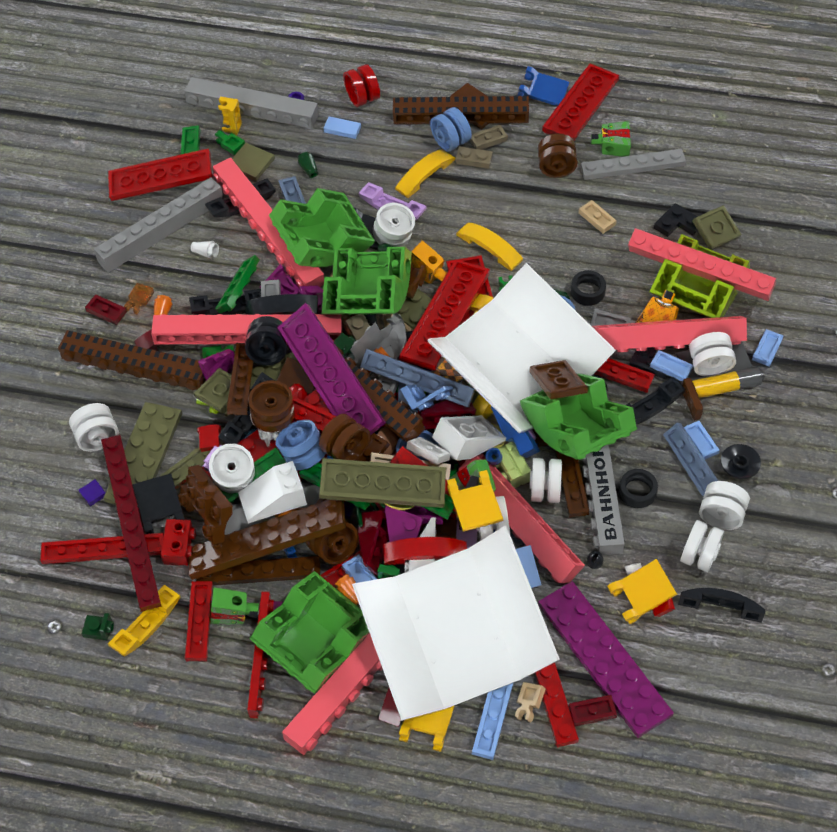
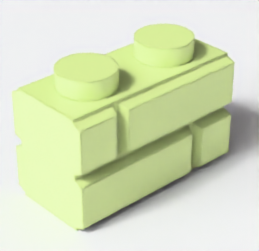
M512 441L497 448L502 453L503 458L498 465L494 466L499 469L511 485L517 488L521 484L524 485L530 482L531 469L524 457L519 454L515 442Z

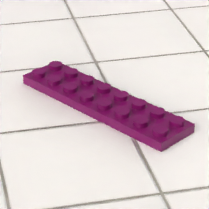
M305 303L277 327L332 415H349L357 423L370 431V435L386 423L308 304Z
M573 581L538 601V606L606 696L612 695L615 709L637 738L673 716L674 712Z

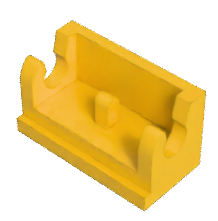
M220 96L219 102L221 105H218V108L222 111L223 124L230 125L229 128L222 127V130L238 135L242 125L238 99Z

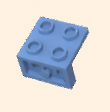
M407 385L400 390L412 410L419 409V411L433 406L435 400L442 401L451 395L450 391L454 389L452 386H444L425 397L421 387L416 385Z

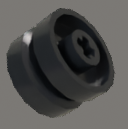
M262 316L254 319L248 326L245 352L249 359L256 364L264 366L279 363L286 355L288 345L277 328L283 323L278 318Z

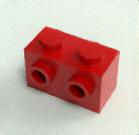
M166 519L161 550L164 565L188 566L193 548L191 543L196 538V528H193L191 520Z

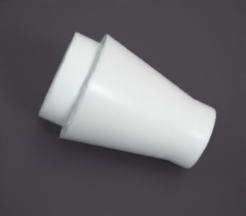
M214 241L192 242L191 251L211 259L217 257L219 245Z

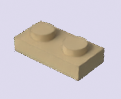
M593 200L579 208V214L602 234L616 225L617 220Z

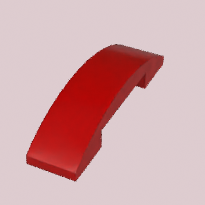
M416 537L392 541L383 544L384 565L405 564V560L442 559L466 550L467 541L445 537Z

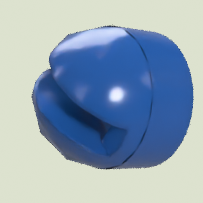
M497 448L489 449L485 455L486 460L492 465H498L503 458L502 453ZM494 454L497 459L494 460L491 456Z

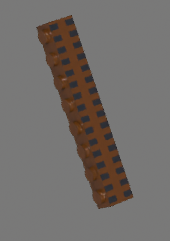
M529 96L393 97V124H430L433 117L443 114L444 111L452 107L459 109L469 124L476 122L529 123Z
M68 330L58 347L62 359L66 361L79 362L86 366L92 365L103 370L109 369L120 374L126 373L137 378L143 377L155 382L169 383L172 386L186 387L190 390H198L206 381L198 364L199 360Z
M338 348L339 352L343 356L344 353L340 348ZM343 356L386 422L384 425L406 443L417 438L426 429L422 423L423 418L418 413H411L409 406L402 400L398 402L395 399L396 396L389 389L385 391L382 388L383 385L376 378L372 380L369 378L370 374L361 367L359 369L356 367L357 364L349 356L345 358Z

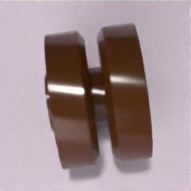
M552 134L540 141L538 144L539 168L543 174L553 178H561L575 171L578 161L576 144L573 138L565 134Z
M269 380L259 383L250 391L248 398L252 422L257 428L265 432H277L291 424L295 412L292 392L286 384L280 381Z
M340 414L334 417L324 428L319 439V447L327 455L333 457V459L357 461L367 449L370 442V431L360 423H357L349 415Z
M345 520V529L306 541V545L325 562L340 564L354 553L359 537L356 528Z

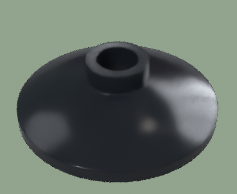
M734 444L723 451L721 465L730 476L737 479H748L755 476L760 470L761 458L752 447L744 444Z

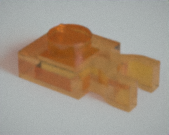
M136 283L128 296L130 301L124 305L126 311L134 307V314L138 315L140 306H146L154 294L153 288Z

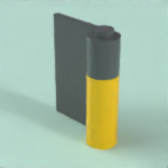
M742 341L741 344L732 345V350L736 357V365L728 372L715 376H700L695 373L693 367L688 378L692 380L699 399L762 384L764 380L763 371L759 370L758 367H752ZM690 350L676 353L677 358L693 365Z

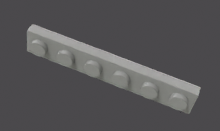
M682 149L582 162L580 168L584 180L681 167L686 165V159Z

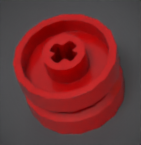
M368 64L357 67V71L352 69L344 72V85L354 106H362L366 104L367 100L372 102L380 99L379 83Z

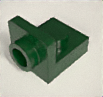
M104 613V617L87 615L81 634L84 638L107 641L109 633L113 632L114 621H112L109 613Z

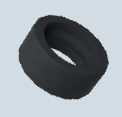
M585 270L573 277L571 295L577 303L584 306H592L603 300L606 292V281L601 274L592 270ZM585 282L593 283L599 287V290L588 294L581 292L578 286Z
M632 469L622 476L619 484V496L626 505L633 508H644L652 504L656 498L658 482L649 471ZM631 481H642L650 487V492L645 496H635L627 491L626 486Z

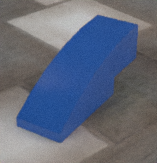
M491 406L502 434L506 437V442H515L519 454L525 458L540 452L535 440L528 431L518 433Z

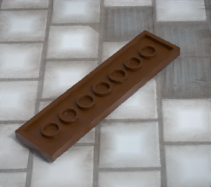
M328 499L280 517L254 524L245 529L234 531L225 535V542L212 545L210 541L196 544L193 546L192 554L189 558V576L194 580L345 529L344 500Z

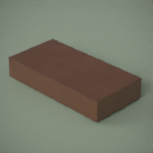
M686 378L682 384L686 389L683 395L693 420H700L703 406L692 380Z

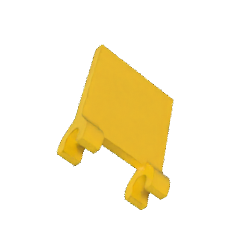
M487 470L479 472L480 485L458 490L455 478L447 480V489L452 498L463 532L504 520Z
M657 559L627 577L607 585L614 597L624 591L633 609L622 613L629 624L636 622L643 614L677 595Z
M455 706L404 720L399 731V740L408 742L411 730L435 736L433 750L441 752Z

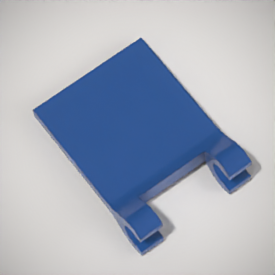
M528 66L524 79L533 80L530 89L525 85H520L517 96H529V98L558 106L565 97L570 82L539 73L533 67Z

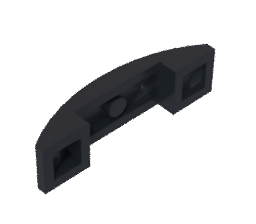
M268 178L252 184L264 200H267L276 192ZM220 197L205 203L209 212L216 218L240 214L239 207L234 206L230 198L223 201Z
M261 289L244 291V295L236 300V306L231 311H225L221 314L236 315L245 313L246 301L261 297ZM207 295L189 297L191 314H220L215 308L221 298L208 300Z
M283 294L255 298L246 301L245 315L293 314L305 303L311 307L315 314H318V296Z
M262 372L251 388L253 389L261 382L273 379ZM249 402L247 415L235 416L233 421H229L219 435V438L227 444H238L254 427L250 418Z
M672 377L660 384L655 392L633 405L628 403L626 406L633 407L637 425L663 411L676 401L686 389Z
M695 588L682 591L678 601V605L699 609L702 602L740 610L742 619L762 623L765 615V609L755 601L741 594L718 588Z

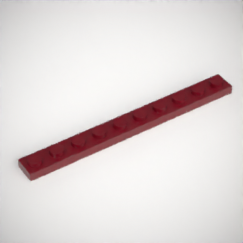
M121 435L101 439L140 610L143 612L161 607Z

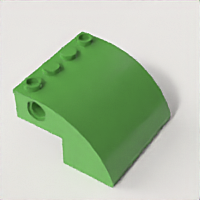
M317 188L307 204L280 199L269 214L272 224L277 228L280 237L287 245V249L292 253L294 261L300 266H332L334 264V249L352 248L356 252H364L375 242L346 195L341 192Z
M387 247V251L356 252L352 248L334 249L333 277H324L322 314L397 313L402 308L407 296L412 252L406 247Z
M578 373L577 375L588 387L587 393L550 400L544 390L520 400L521 407L528 421L543 441L559 453L573 457L576 460L584 459L587 454L600 451L601 447L614 444L617 439L630 436L631 432L637 430L633 407L608 401L604 379Z
M314 571L292 587L281 606L260 620L249 639L258 648L266 652L273 661L286 669L291 676L300 681L306 689L315 694L370 632L362 610Z

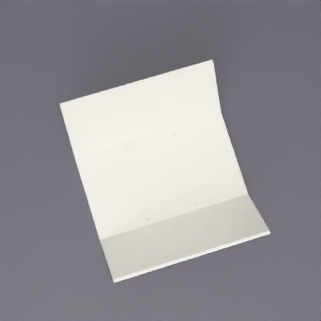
M527 263L524 264L492 301L446 337L429 338L427 340L518 433L533 429L521 407L520 400L543 390L530 374V366L566 360L577 374L581 373L592 376L616 351Z
M503 526L466 550L398 576L352 584L402 721L441 711L522 680L560 660L507 526Z

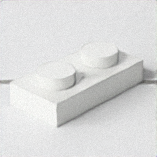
M422 437L407 442V449L411 450L415 455L429 460L431 464L438 465L450 459V452Z

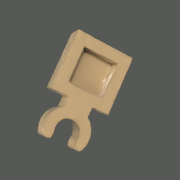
M523 682L517 700L521 707L515 713V717L518 720H522L523 715L527 713L525 719L530 723L533 721V708H540L545 688L542 685Z

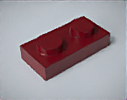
M96 294L85 306L86 312L115 325L127 313L125 307Z
M612 695L569 703V710L575 727L617 718Z

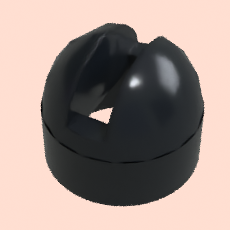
M592 551L587 557V565L592 569L602 567L604 561L602 554ZM596 556L597 559H596V561H595V563H594V562H592V560H593V558Z

